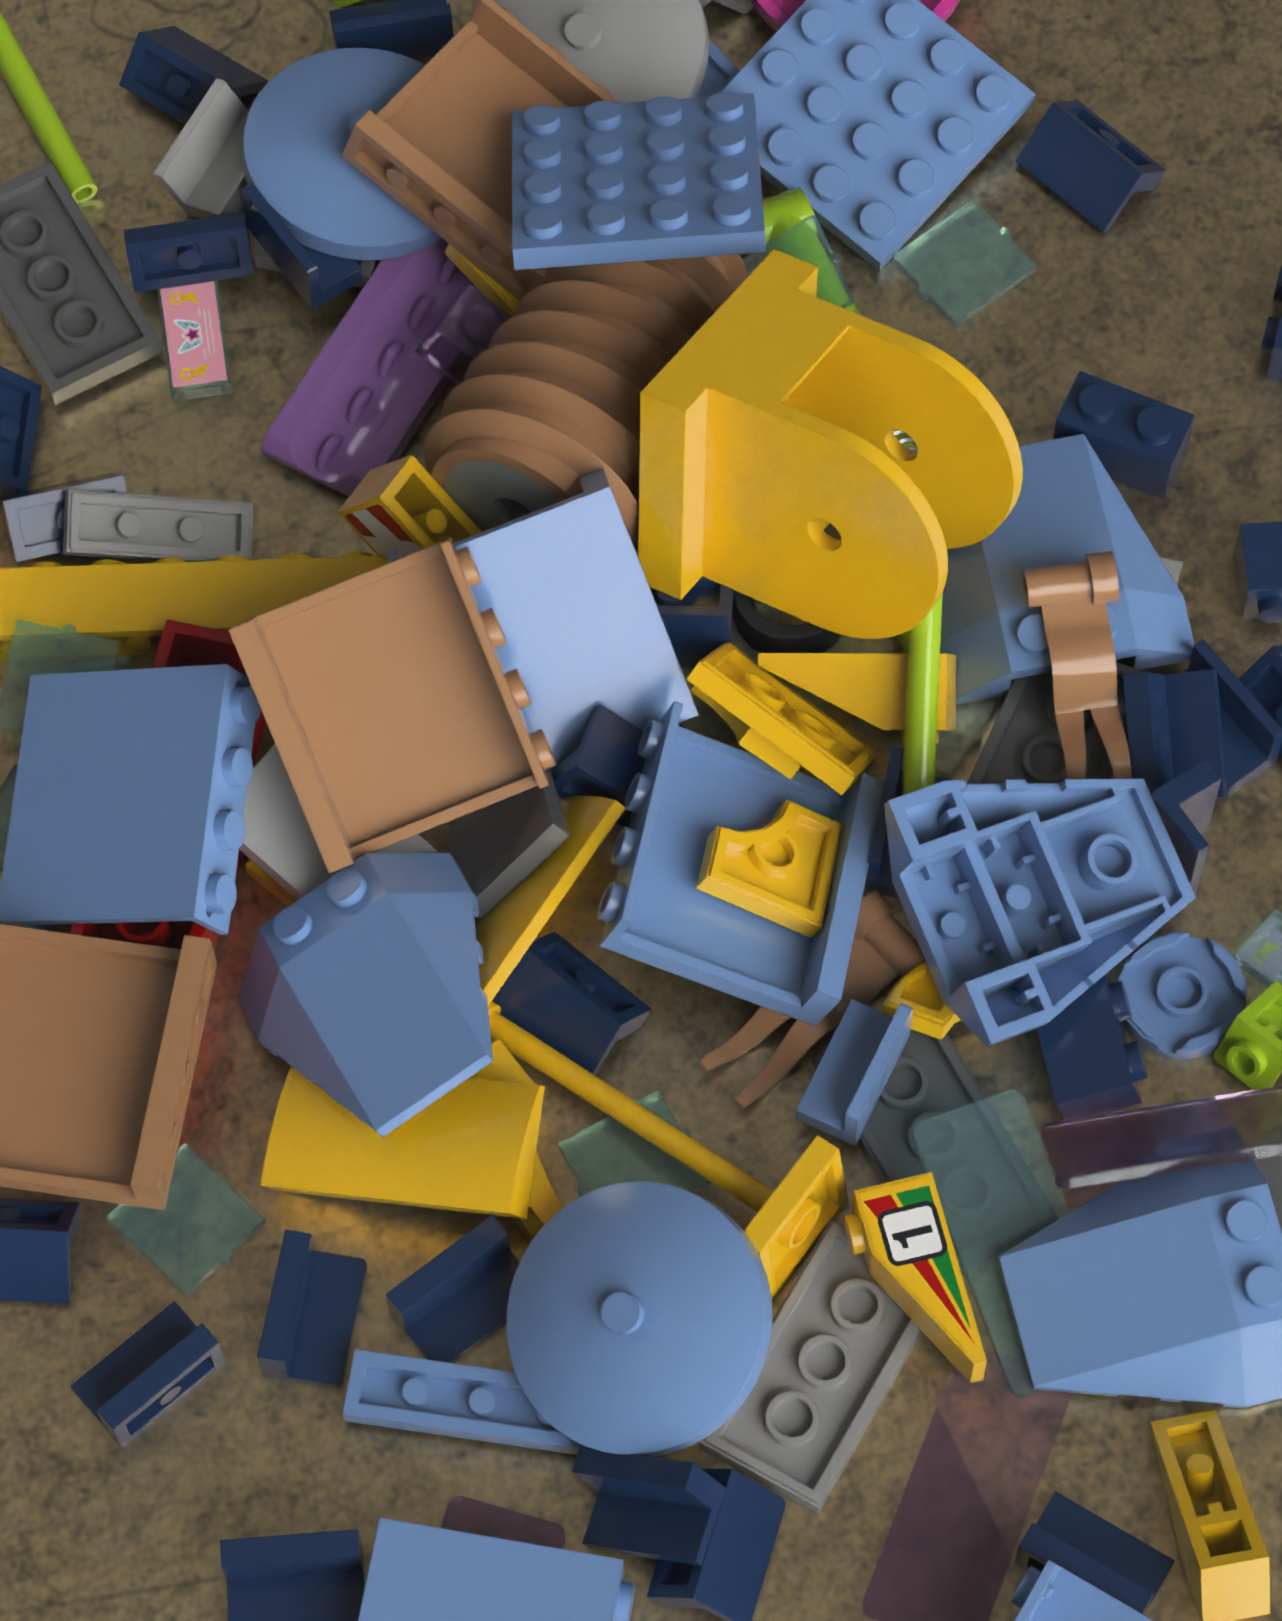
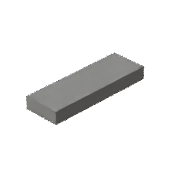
M68 490L65 493L63 555L147 561L175 557L187 562L216 561L223 556L237 555L252 560L253 503Z

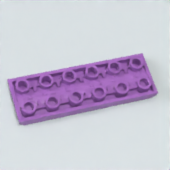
M442 238L427 248L412 254L381 260L268 429L261 448L263 455L348 497L370 469L398 460L482 331V329L458 312L455 306L472 290L489 301L444 253L449 244Z

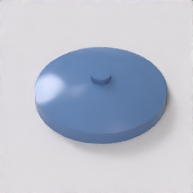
M334 49L316 53L289 65L275 75L259 92L250 108L244 128L242 159L247 184L253 183L299 243L336 257L355 260H384L412 254L442 239V237L342 157L355 124L369 110L377 114L425 64L407 56L380 49Z
M630 1181L598 1188L575 1199L558 1211L533 1238L517 1267L510 1288L506 1318L507 1343L516 1377L529 1401L540 1415L556 1430L577 1443L598 1451L619 1455L658 1456L679 1451L696 1444L723 1426L737 1412L755 1386L766 1360L772 1333L773 1311L768 1278L754 1245L743 1229L733 1218L707 1199L679 1187L650 1181Z

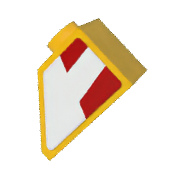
M413 455L370 469L338 510L340 516L374 553L387 561V552L395 549L399 558L448 538H452L453 543L482 532Z

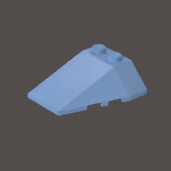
M1079 434L1019 446L1023 466V480L1020 495L1011 513L995 532L984 540L969 546L949 549L948 574L942 599L940 653L957 655L956 705L1008 695L1012 679L1051 672L1041 606L1027 607L1022 571L1025 569L1085 561V554L1112 551L1114 555L1119 583V601L1106 603L1113 639L1115 659L1131 657L1133 668L1137 670L1189 661L1194 641L1184 596L1085 435Z
M1065 779L1062 783H1026V780H1005L1002 784H966V780H945L888 800L884 804L892 883L943 1002L986 1046L1049 1023L1196 898L1144 779Z
M365 853L355 860L354 864L338 871L331 878L289 907L283 909L279 914L258 928L238 996V1001L257 1040L272 1054L278 1055L310 1083L313 1082L328 1093L335 1102L381 1137L393 1131L493 1062L487 995L481 989L479 965L484 963L483 947L476 940L474 917L479 916L478 898L457 861L450 853Z
M1237 1134L1172 1148L997 1258L1032 1389L1114 1397L1118 1395L1159 1398L1158 1401L1179 1403L1182 1400L1222 1404V1407L1247 1408L1282 1399V1232L1268 1183Z

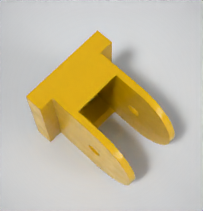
M773 249L640 392L638 559L649 587L679 600H682L703 576L837 634L861 639H880L900 635L918 625L941 597L948 574L947 549L961 548L984 540L995 532L1013 510L1020 495L1023 480L1022 458L1018 441L1006 414L997 400L983 383L960 362L934 345L817 298L818 266ZM894 430H900L908 434L916 443L918 450L909 449L901 444L896 438ZM829 523L838 530L841 539L834 538L824 531Z

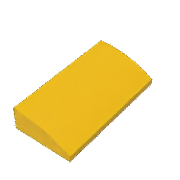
M571 796L560 799L569 837L481 920L474 917L476 940L483 947L484 963L479 965L481 989L487 995L488 1006L626 809L618 801L597 796Z
M291 1066L274 1115L260 1186L281 1192L527 1219L545 1087L537 1084L468 1078L393 1131L381 1137L335 1102L328 1093L313 1082L310 1083Z

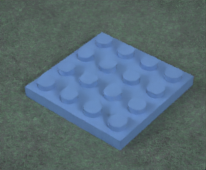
M806 0L721 91L736 94L754 93L758 149L761 158L760 175L780 192L800 187L812 206L817 222L879 272L1031 107L1035 99V93L918 0Z
M719 92L710 97L684 99L661 96L643 102L615 103L612 101H597L588 106L562 108L539 105L528 110L512 111V251L514 269L524 270L766 252L754 93L736 94L733 92Z

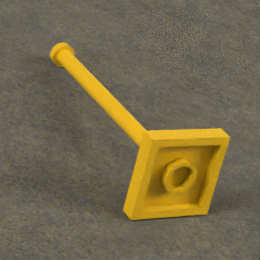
M493 1001L489 1004L490 1034L493 1041L500 1039L510 1052L758 1212L744 1232L754 1245L763 1263L773 1302L815 1247L831 1218L835 1220L849 1202L839 1148L817 1135L775 1191H773L500 1014V1006Z

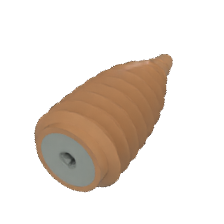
M740 254L551 267L545 274L547 276L545 284L534 288L523 297L517 305L514 317L509 318L495 331L490 340L489 349L481 352L470 363L464 382L454 387L445 398L440 413L441 419L430 428L425 438L423 455L428 473L483 532L584 493L579 478L604 469L636 551L638 549L640 392L747 278L745 264Z

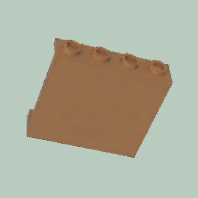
M479 0L470 21L377 114L369 110L355 124L342 157L521 301L528 292L545 284L547 280L545 274L550 268L514 269L512 251V111L528 110L539 105L562 108L588 106L597 101L619 102L613 98L612 94L604 86L594 83L569 63L557 48L547 45L521 24L516 15L510 10L500 7L493 0Z
M452 538L235 624L228 630L329 874L354 864L355 859L365 853H372L533 787L539 786V789L549 786V776L546 769L556 765L551 748L542 729L532 733L529 730L521 710L532 705L525 684L517 668L509 672L505 671L496 649L507 644L503 630L493 607L481 612L472 590L473 586L482 583L479 571L468 546L456 550Z
M0 924L1 1187L165 1211L217 968V960L210 938L184 935L182 948L174 949Z

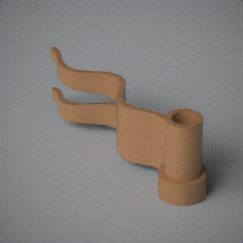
M1112 551L1085 554V561L1023 570V588L1027 607L1041 606L1051 663L1054 714L1063 750L1067 779H1085L1086 743L1084 710L1088 709L1104 744L1114 779H1132L1128 744L1118 705L1116 659L1106 603L1119 601L1118 575Z
M874 890L862 898L841 1000L817 1026L800 1020L794 1023L765 1067L734 1099L742 1109H745L753 1101L775 1087L815 1043L837 1029L851 999L867 1006L897 976L901 979L911 969L926 962L917 940L893 916L895 908L878 890ZM760 1006L749 1021L733 1037L708 1053L698 1063L709 1072L719 1065L734 1060L759 1045L776 1028L791 1017Z

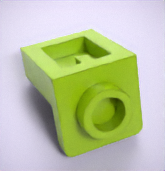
M1277 980L1236 1016L1214 1053V1059L1260 1096H1264L1272 1089L1282 1073V984Z

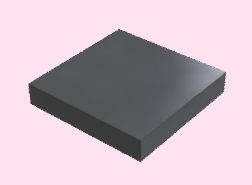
M550 768L546 769L549 776V786L539 789V786L533 787L466 814L445 834L450 854L457 861L478 898L479 916L477 918L480 920L508 896L569 837V831Z

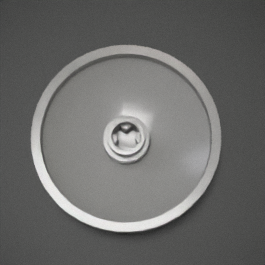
M493 0L500 7L514 13L521 24L547 45L557 48L569 63L590 80L604 86L619 103L650 101L661 96H670L676 99L695 98L699 92L709 57L708 26L699 0Z

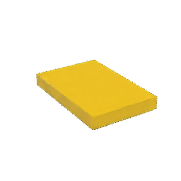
M730 642L723 643L700 660L686 679L840 795H843L855 783L877 756L874 749L772 673L759 667L756 661Z

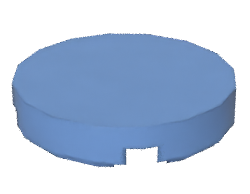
M1173 931L1149 938L1130 953L1118 981H1123L1133 1018L1124 1020L1122 1023L1124 1028L1138 1041L1141 1047L1164 1058L1184 1060L1212 1054L1217 1050L1236 1016L1245 1009L1247 984L1239 963L1221 944L1209 938H1206V941L1198 937H1189L1190 933Z

